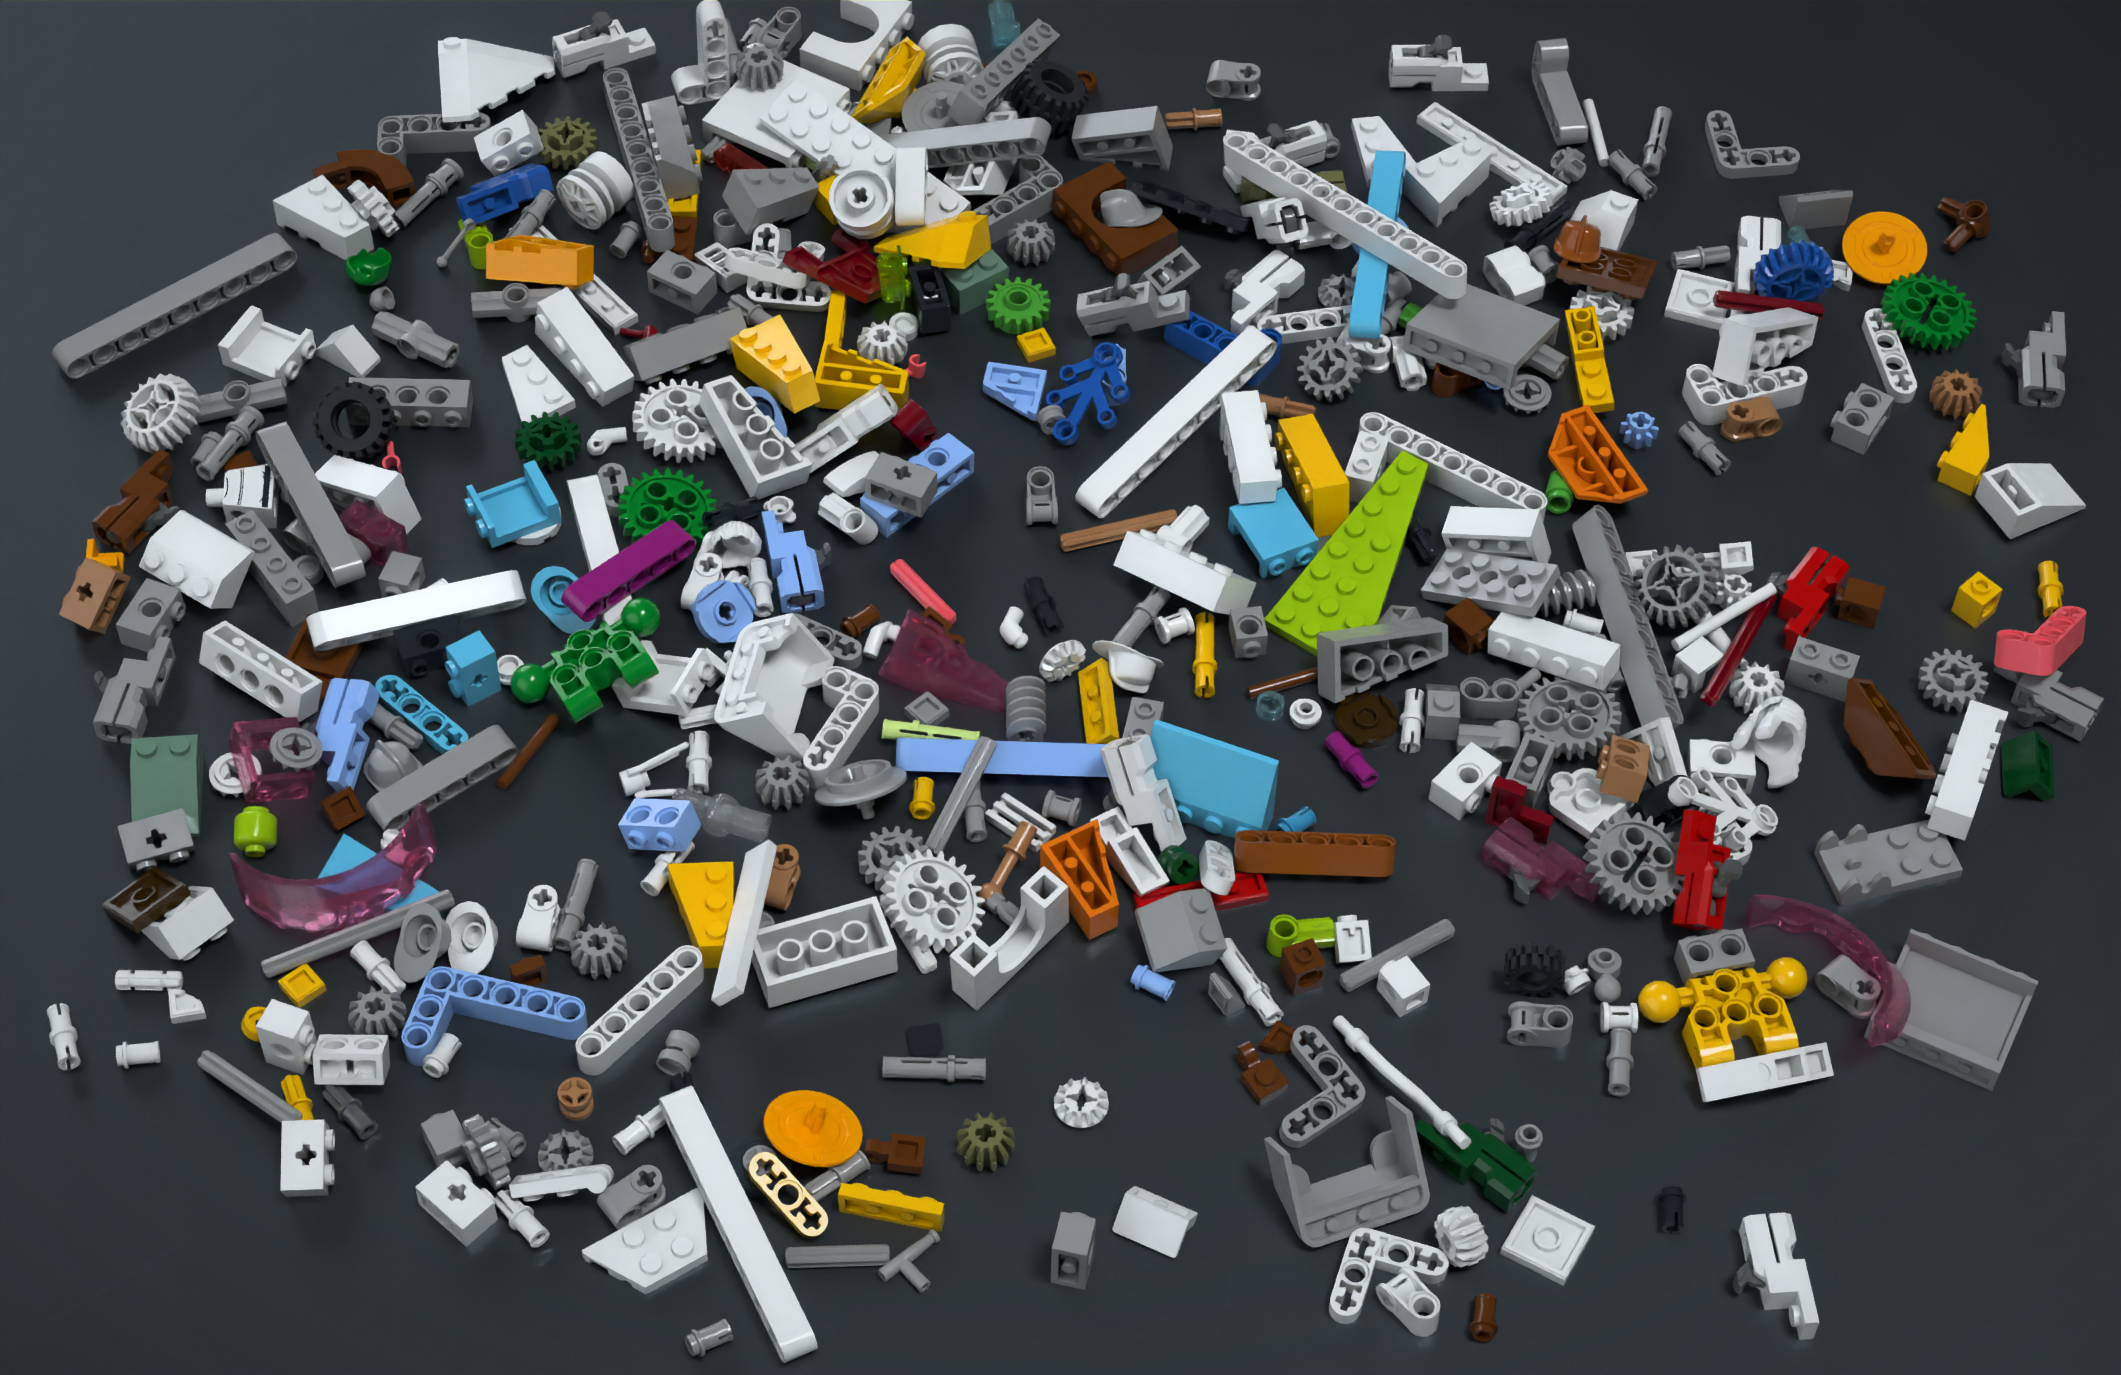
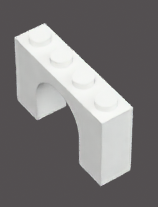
M840 0L842 19L867 27L875 34L861 42L845 43L812 32L799 49L800 67L833 82L860 91L866 82L872 80L875 70L882 64L889 50L900 42L901 36L906 30L911 29L914 22L911 1Z
M1044 866L1020 888L1021 907L1010 928L995 944L989 947L973 933L950 955L952 990L976 1011L1069 922L1068 886Z

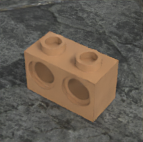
M1612 734L1609 745H1602L1598 757V763L1600 764L1596 778L1601 779L1600 792L1637 803L1647 778L1650 746Z

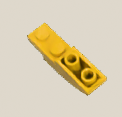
M1595 306L1565 310L1572 361L1582 405H1589L1594 413L1613 411L1614 399L1604 358V346Z

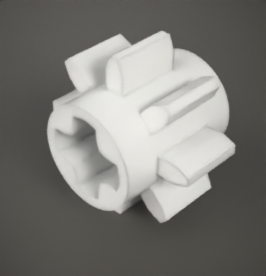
M1724 575L1723 583L1716 582L1719 590L1715 593V604H1720L1722 609L1728 608L1751 594L1752 583H1747L1741 575Z

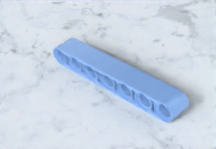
M896 738L895 767L902 768L905 771L962 773L978 740ZM995 741L997 747L983 772L991 774L1109 777L1100 752L1107 744Z

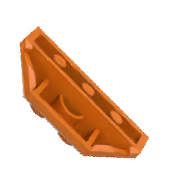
M1589 405L1561 414L1548 451V458L1577 499L1623 503L1648 494L1647 487Z

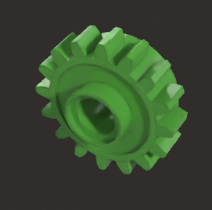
M1016 277L1015 282L1012 283L1006 278L1004 279L1003 286L996 283L994 284V291H988V299H986L988 320H994L995 328H1000L1005 333L1017 335L1041 328L1042 321H1048L1051 307V300L1048 299L1049 292L1042 291V284L1040 283L1033 286L1032 279L1030 278L1025 283L1021 282L1020 277Z

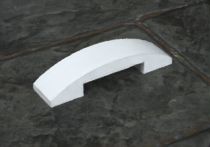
M1751 541L1719 544L1720 552L1703 553L1706 558L1705 561H1711L1713 565L1712 571L1716 572L1718 576L1717 581L1714 583L1723 581L1726 574L1728 576L1743 575L1754 570ZM1657 550L1626 552V558L1635 581L1639 580L1636 576V570H1645L1642 564L1643 559L1650 562L1653 561L1652 552H1657ZM1676 567L1679 573L1690 572L1691 575L1696 574L1695 571L1689 568ZM1663 572V573L1656 579V581L1661 580V579L1664 577L1665 572ZM1673 577L1675 584L1672 585V587H1679V583H1677L1675 577Z

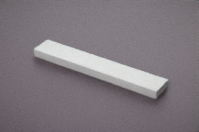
M1434 102L1417 116L1416 123L1451 146L1476 136L1492 152L1489 170L1515 187L1521 183L1532 184L1536 182L1537 186L1545 184L1546 188H1550L1553 204L1567 193L1568 186L1440 104Z
M542 224L536 227L529 235L558 240ZM595 274L594 281L582 284V288L570 289L576 299L614 336L620 333L621 328H629L638 322V314Z
M769 839L745 854L711 998L719 1007L744 994L777 846Z

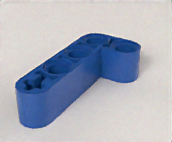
M1190 310L1189 320L1166 324L1164 328V339L1167 343L1207 365L1238 337ZM1272 328L1260 330L1277 343V348L1271 359L1244 385L1255 386L1260 384L1279 364L1282 336L1277 330Z

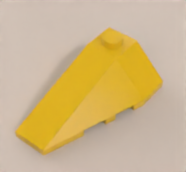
M974 211L961 212L950 218L888 236L874 246V252L898 258L912 255V261L915 262L929 259L931 260V266L965 269L991 250L988 216L976 215Z

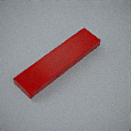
M1235 873V881L1228 895H1219L1210 891L1216 912L1269 901V893L1262 873ZM1201 880L1187 884L1159 888L1142 897L1134 893L1133 903L1136 910L1179 891L1204 889L1206 887L1202 885Z

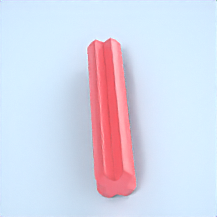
M898 559L892 562L890 573L925 609L930 606L951 624L956 622V613L904 560Z

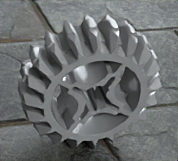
M1678 544L1674 552H1670L1669 548L1664 546V554L1659 556L1657 552L1653 551L1652 557L1654 560L1650 562L1643 559L1642 564L1645 570H1636V576L1639 580L1633 581V587L1638 589L1634 596L1635 598H1641L1639 605L1645 608L1649 621L1656 619L1657 624L1661 627L1668 621L1670 628L1673 629L1676 627L1677 621H1681L1683 627L1687 628V619L1693 618L1695 622L1699 623L1698 613L1708 614L1709 609L1706 604H1715L1716 599L1712 594L1719 590L1718 585L1714 583L1717 581L1718 576L1716 572L1712 571L1713 565L1711 561H1705L1706 558L1703 553L1699 552L1695 555L1694 549L1690 546L1683 553L1682 547ZM1676 567L1689 568L1695 571L1696 574L1691 575L1690 572L1679 573ZM1663 572H1665L1664 577H1663L1661 580L1656 581V579H1657ZM1673 577H1675L1677 583H1679V588L1677 589L1678 596H1676L1674 590H1672V585L1675 584ZM1693 592H1696L1695 595L1689 601L1686 602L1687 596ZM1654 600H1671L1675 603V606H1664Z

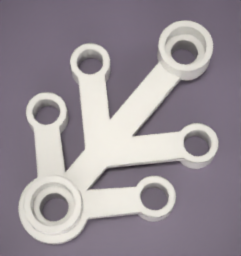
M1700 767L1691 775V780L1687 777H1679L1669 787L1668 798L1674 805L1687 806L1691 803L1720 813L1716 819L1713 841L1721 834V830L1735 819L1746 822L1747 824L1742 829L1735 828L1725 837L1727 845L1734 851L1741 850L1748 843V839L1754 834L1769 836L1776 829L1778 817L1775 811L1764 804L1755 806L1741 790L1738 782L1732 777H1725L1718 784L1708 769ZM1707 788L1714 798L1698 793V789L1704 790ZM1734 797L1741 807L1737 806L1731 798Z

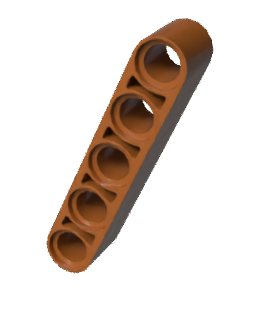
M1243 830L1235 834L1233 864L1234 868L1238 871L1248 873L1387 877L1394 872L1396 840L1390 836L1380 834Z

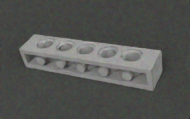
M1038 18L960 90L947 115L961 126L978 124L1013 91L1029 62L1032 63L1033 60L1041 61L1048 58L1060 34L1053 30L1049 24L1044 23Z

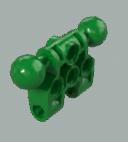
M647 598L632 599L623 607L620 614L621 619L609 626L606 621H603L599 624L600 628L597 630L591 628L590 630L581 629L574 632L567 639V643L563 645L564 650L560 652L554 650L550 653L553 658L550 662L543 666L532 663L519 666L513 672L510 680L512 693L524 703H535L541 701L548 694L552 685L575 723L581 721L604 707L597 695V691L609 687L617 678H623L632 690L659 674L653 660L637 638L650 636L658 628L661 621L658 606Z

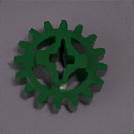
M543 412L541 418H537L533 414L531 415L532 422L522 421V429H516V439L514 441L519 459H526V463L535 460L540 470L544 465H547L550 471H553L555 464H559L564 468L566 467L565 460L574 461V453H580L581 433L578 431L576 422L570 423L568 415L560 419L559 412H555L552 417H548L547 412Z

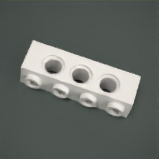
M223 621L203 632L199 658L200 664L295 724L318 711L323 681L227 621Z

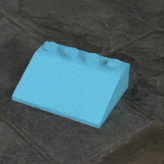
M1157 719L1155 720L1150 737L1157 758L1153 770L1157 780L1168 779L1181 823H1190L1204 828L1211 833H1219L1234 839L1235 834L1239 831L1268 830L1274 813L1279 760Z

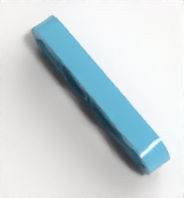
M385 675L377 680L375 688L380 693L378 702L393 715L403 717L405 724L421 734L423 740L441 755L456 747L457 745L455 744L459 742L461 744L468 740V734L465 730L398 676ZM409 704L420 706V709L414 713L403 711V708ZM436 721L442 724L435 731L425 729L426 724ZM448 738H449V740L452 741L454 744H452V745L449 746Z

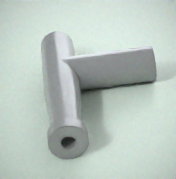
M931 1229L927 1232L926 1236L877 1270L880 1278L886 1282L900 1271L920 1292L925 1291L930 1286V1281L912 1262L932 1244L940 1241L938 1233Z

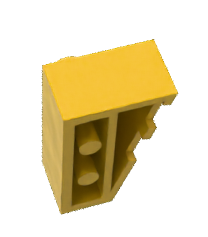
M824 339L815 375L820 401L815 403V407L841 410L879 384L884 385L896 402L898 410L908 401V371L878 359L870 361L858 356V351L853 349L848 351L833 346L832 341Z
M734 863L667 864L669 887L678 904L679 912L687 927L691 943L702 954L703 968H719L735 901Z

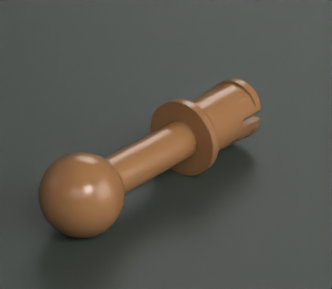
M1026 821L1019 823L1009 843L1004 844L1002 847L1006 855L990 883H985L981 886L982 889L977 893V897L984 898L986 902L988 897H993V892H999L1003 896L1002 887L1017 860L1025 861L1027 857L1025 853L1037 832L1035 826ZM984 902L981 906L987 908L986 906L988 905Z

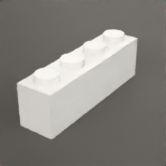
M1501 612L1488 629V654L1536 668L1604 691L1619 670L1621 644L1532 616Z

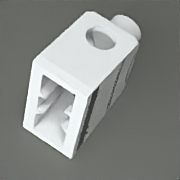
M268 464L228 470L225 473L224 488L206 489L207 507H223L226 522L253 510L266 528H276L280 486Z

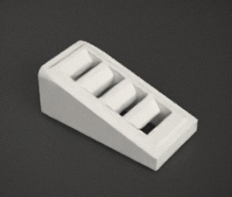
M716 242L693 256L699 265L706 266L716 272L717 283L728 293L747 283L748 276L733 271L726 272L728 269L725 266L721 267L725 264L728 249Z

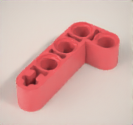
M2075 606L2060 607L2034 633L2011 629L1998 631L1994 665L1999 668L2038 676L2053 674L2083 643L2086 610Z

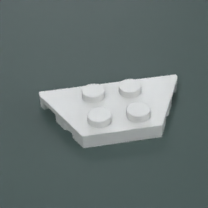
M698 1187L582 1250L584 1260L590 1264L595 1262L608 1269V1273L619 1280L628 1281L633 1288L644 1294L652 1292L708 1261L704 1200Z

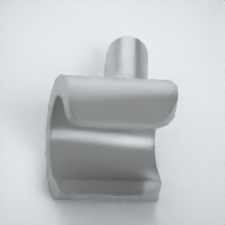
M1677 674L1673 678L1669 677L1676 698L1678 700L1685 699L1688 692V679L1686 676Z

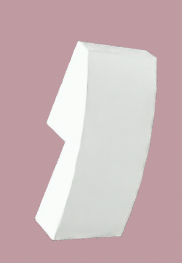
M871 451L848 460L825 476L823 483L841 497H850L854 494L865 492V477L880 454L876 451Z

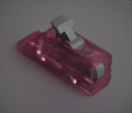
M1512 817L1507 818L1499 829L1484 843L1481 859L1513 880L1514 896L1520 903L1528 902L1530 890L1533 889L1552 901L1566 885L1571 887L1577 895L1585 897L1593 903L1600 896L1598 891L1602 886L1600 883L1591 884L1589 882L1595 874L1585 871L1587 863L1553 840L1546 847H1543L1534 841L1533 831Z

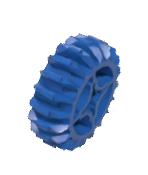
M1804 240L1799 244L1791 241L1789 245L1785 246L1780 243L1777 249L1769 248V254L1761 255V261L1755 263L1756 268L1753 271V280L1759 296L1803 302L1810 300L1818 301V295L1826 294V289L1832 286V279L1834 278L1832 259L1823 246L1817 247L1815 242L1806 244Z

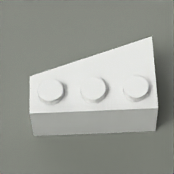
M1476 136L1470 137L1405 169L1403 194L1437 228L1442 223V219L1449 212H1453L1465 196L1471 195L1488 178L1492 152Z
M323 175L273 200L276 220L279 226L283 228L288 226L297 231L300 237L304 239L309 237L320 243L321 248L344 260L349 256L357 255L363 248L367 252L374 249L369 223Z
M333 455L315 473L335 509L352 518L358 514L369 520L367 523L368 527L376 530L380 526L391 532V539L398 543L422 519L405 486V479L397 471H390L373 464L369 465L351 458L347 459Z
M1451 506L1441 533L1446 549L1451 548L1548 563L1551 555V548L1541 513L1537 509Z

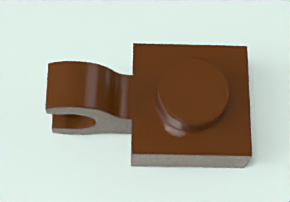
M1250 1041L1237 1047L1240 1053L1236 1055V1059L1246 1070L1241 1074L1240 1080L1259 1105L1288 1090L1289 1082L1271 1058L1261 1062L1256 1049Z
M892 1133L891 1142L866 1139L865 1156L870 1164L888 1161L887 1170L922 1174L926 1137Z

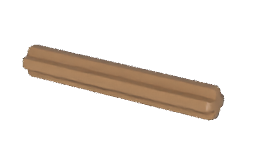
M1174 509L1064 533L1060 535V546L1064 552L1124 539L1127 531L1139 533L1140 529H1145L1150 532H1156L1163 525L1170 526L1177 519L1178 515Z

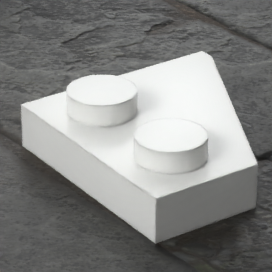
M1670 717L1659 718L1620 736L1650 746L1648 775L1655 786L1676 775L1687 776Z

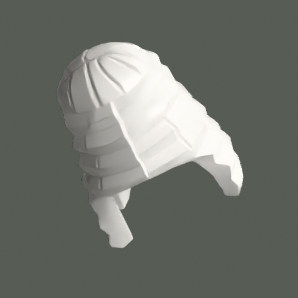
M1771 697L1756 707L1753 713L1749 714V718L1734 733V738L1730 742L1733 749L1739 750L1746 743L1755 744V755L1768 765V789L1788 785L1798 777V765L1802 761L1801 754L1805 749L1807 723L1804 710L1787 697Z

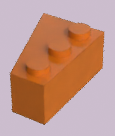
M1098 819L1040 845V869L1043 866L1046 867L1068 886L1069 911L1087 938L1090 940L1118 927L1119 902L1111 870L1108 867L1106 850L1102 843Z

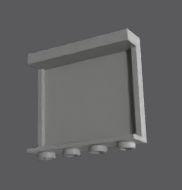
M1467 284V292L1463 297L1448 299L1438 294L1407 323L1403 349L1504 389L1511 390L1515 386L1518 369L1542 344L1555 345L1560 319Z
M1911 929L1880 1001L1870 1018L1864 1038L1993 1091L2039 981L2028 977L2024 973L2015 972L1998 965L1990 959H1984L1971 954L1961 947L1952 946L1937 940L1927 933H1920Z

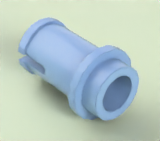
M1138 965L1130 980V983L1135 985V989H1145L1163 998L1165 1001L1170 997L1176 983L1174 980L1151 971L1149 965L1144 967Z

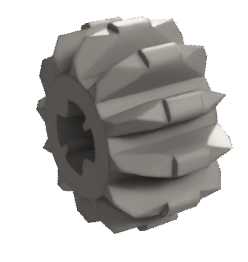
M754 43L752 49L744 47L743 52L738 54L736 74L744 87L752 86L753 91L758 87H762L766 91L768 85L776 87L777 82L782 80L784 61L776 48L769 49L767 44L758 47Z
M1024 218L1022 224L1014 223L1012 229L1008 230L1006 235L1008 255L1012 256L1014 263L1023 261L1025 267L1028 263L1038 266L1040 261L1048 262V258L1050 255H1053L1055 250L1053 229H1049L1047 222L1039 224L1036 218L1032 222H1028Z
M776 755L773 763L764 760L762 769H758L755 775L756 793L758 796H761V801L764 805L772 803L775 811L780 805H785L788 810L791 808V803L801 805L803 797L808 796L810 791V775L808 770L804 769L801 760L793 762L790 755L785 760H780Z
M603 922L598 928H593L588 923L587 932L577 930L576 940L571 941L570 944L571 961L574 967L579 968L582 977L591 973L594 980L597 979L599 974H604L609 979L611 970L621 972L622 962L626 961L628 956L627 949H625L626 939L623 935H619L615 926L606 930V925Z
M371 986L368 994L358 991V1001L350 1002L348 1022L353 1028L355 1035H388L397 1038V1029H404L406 1006L401 1002L400 995L397 992L390 993L386 986L379 992H376Z

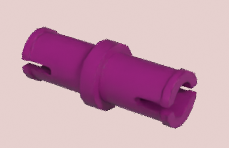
M1333 732L1326 738L1325 747L1340 761L1339 765L1344 771H1349L1363 788H1369L1377 782L1378 772L1364 760V754L1361 750L1353 748L1341 732Z

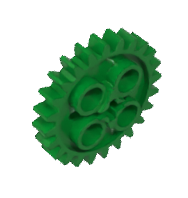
M1910 273L1908 278L1900 275L1898 281L1893 279L1891 284L1886 287L1880 302L1883 305L1881 313L1887 314L1884 320L1886 322H1893L1892 330L1900 329V337L1908 335L1911 337L1910 343L1913 344L1918 340L1922 348L1928 343L1931 344L1934 350L1937 349L1938 345L1948 350L1950 345L1957 348L1960 342L1964 344L1967 338L1970 337L1977 318L1974 317L1976 310L1970 308L1972 301L1964 300L1965 293H1956V285L1948 287L1946 286L1947 280L1944 279L1941 282H1937L1935 275H1932L1931 279H1927L1924 273H1921L1919 278ZM1932 298H1936L1937 302L1926 323L1921 325V318L1924 316Z
M666 468L665 474L660 475L659 471L654 469L652 477L642 472L641 481L633 477L631 486L625 485L623 495L619 496L617 516H619L618 525L619 527H624V536L632 535L631 544H633L665 522L674 520L696 539V545L701 547L703 538L710 532L707 530V526L704 527L702 515L704 512L716 509L717 500L711 498L712 490H703L704 481L693 483V474L683 478L682 470H679L676 475H671L670 469Z

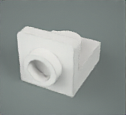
M1357 915L1337 917V922L1334 923L1336 964L1362 962L1372 958L1368 920L1357 921Z

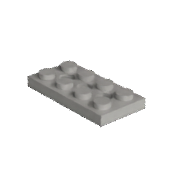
M1447 548L1423 585L1421 593L1423 599L1458 604L1465 598H1468L1482 609L1535 617L1560 576V571L1556 564Z

